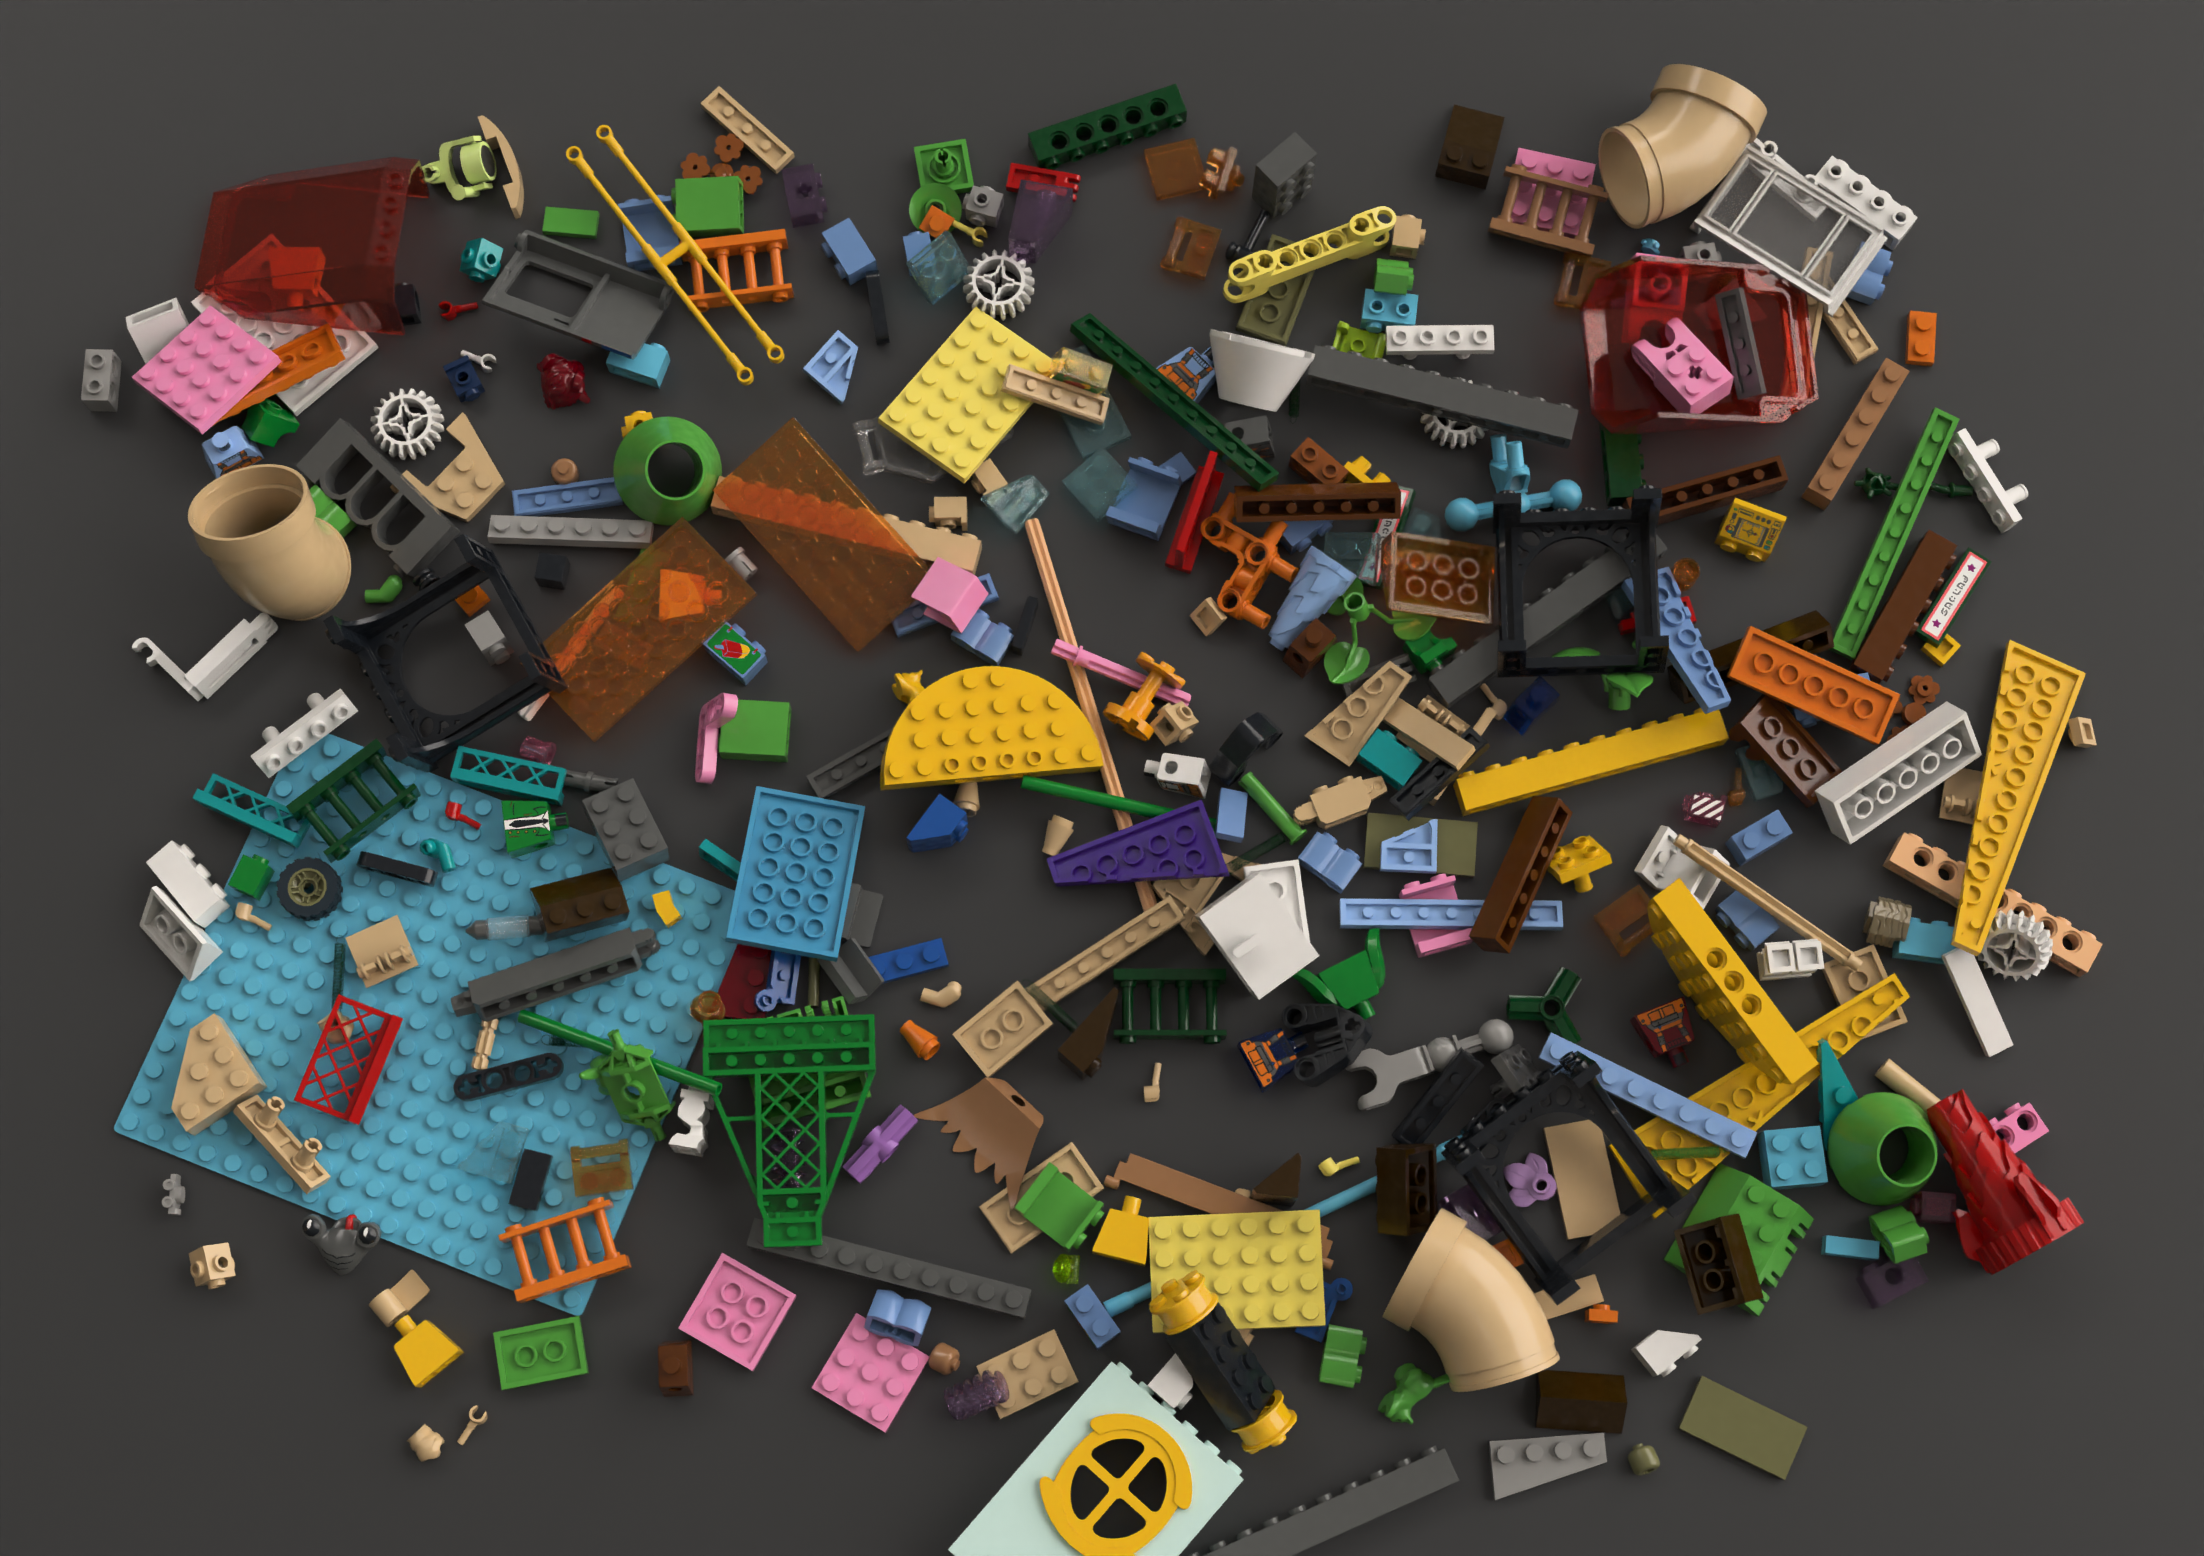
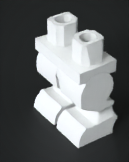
M1818 939L1792 941V943L1789 941L1764 943L1762 952L1756 953L1760 981L1812 976L1811 973H1815L1817 969H1824L1821 941H1818Z
M689 1087L688 1089H681L680 1098L682 1102L678 1108V1117L690 1129V1133L686 1135L676 1133L671 1138L669 1145L675 1153L702 1157L704 1151L709 1147L707 1141L708 1131L705 1128L710 1119L708 1109L713 1110L715 1102L710 1094Z

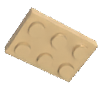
M1874 944L1854 952L1855 956L1863 961L1857 971H1854L1849 966H1843L1836 959L1824 963L1822 971L1838 1007L1888 977ZM1901 1005L1861 1040L1907 1023L1908 1021Z
M1017 980L952 1035L987 1078H990L1054 1024Z
M1054 1329L976 1366L1000 1420L1079 1382Z

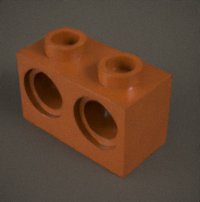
M1309 437L1292 453L1288 465L1309 484L1345 483L1349 473L1343 465Z

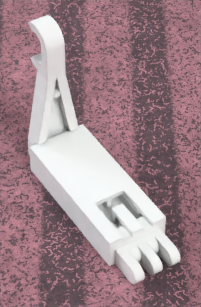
M266 613L259 614L251 623L243 619L186 674L148 638L136 640L132 645V649L135 652H141L144 647H150L153 653L147 658L146 663L150 667L160 664L191 696L199 701L204 696L207 699L211 697L258 652L277 631L278 625Z

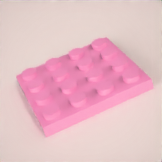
M210 305L135 373L132 379L138 386L203 435L282 361L278 355Z

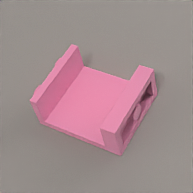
M1439 874L1431 877V882L1420 884V881H1414L1405 884L1404 889L1399 893V898L1458 900L1454 888L1455 875L1447 877L1446 874ZM1471 928L1464 930L1409 929L1418 958L1471 944L1473 941L1469 937Z

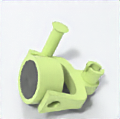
M469 136L441 144L439 149L440 161L431 162L420 169V174H423L420 177L423 181L431 184L446 183L449 192L455 200L478 197L480 191L492 189V183L486 182L493 181L497 175L493 152L490 146L482 141L481 136ZM465 145L460 150L461 166L466 179L474 186L463 187L456 178L452 153L453 149L457 146Z

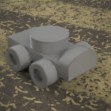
M171 1174L170 1179H166L163 1182V1188L170 1192L169 1196L162 1199V1205L168 1208V1214L180 1216V1203L185 1201V1187L181 1186L180 1175Z

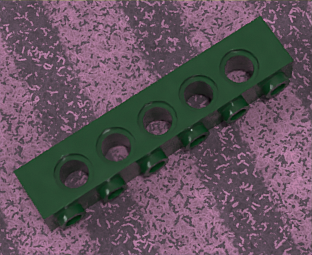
M1173 84L1028 133V145L1037 167L1054 170L1060 164L1069 161L1078 162L1085 156L1093 153L1102 154L1111 147L1128 145L1134 139L1143 136L1146 138L1152 137L1159 131L1167 128L1176 129L1186 122L1187 109L1177 84ZM1161 111L1164 114L1161 116H1155L1152 114V112ZM1129 119H1136L1139 122L1137 124H1130L1127 121ZM1105 127H1111L1114 129V131L1107 133L1104 132L1102 129H1104ZM1086 135L1090 139L1087 141H1081L1078 139V137ZM1055 144H1063L1065 147L1063 149H1055L1053 146Z

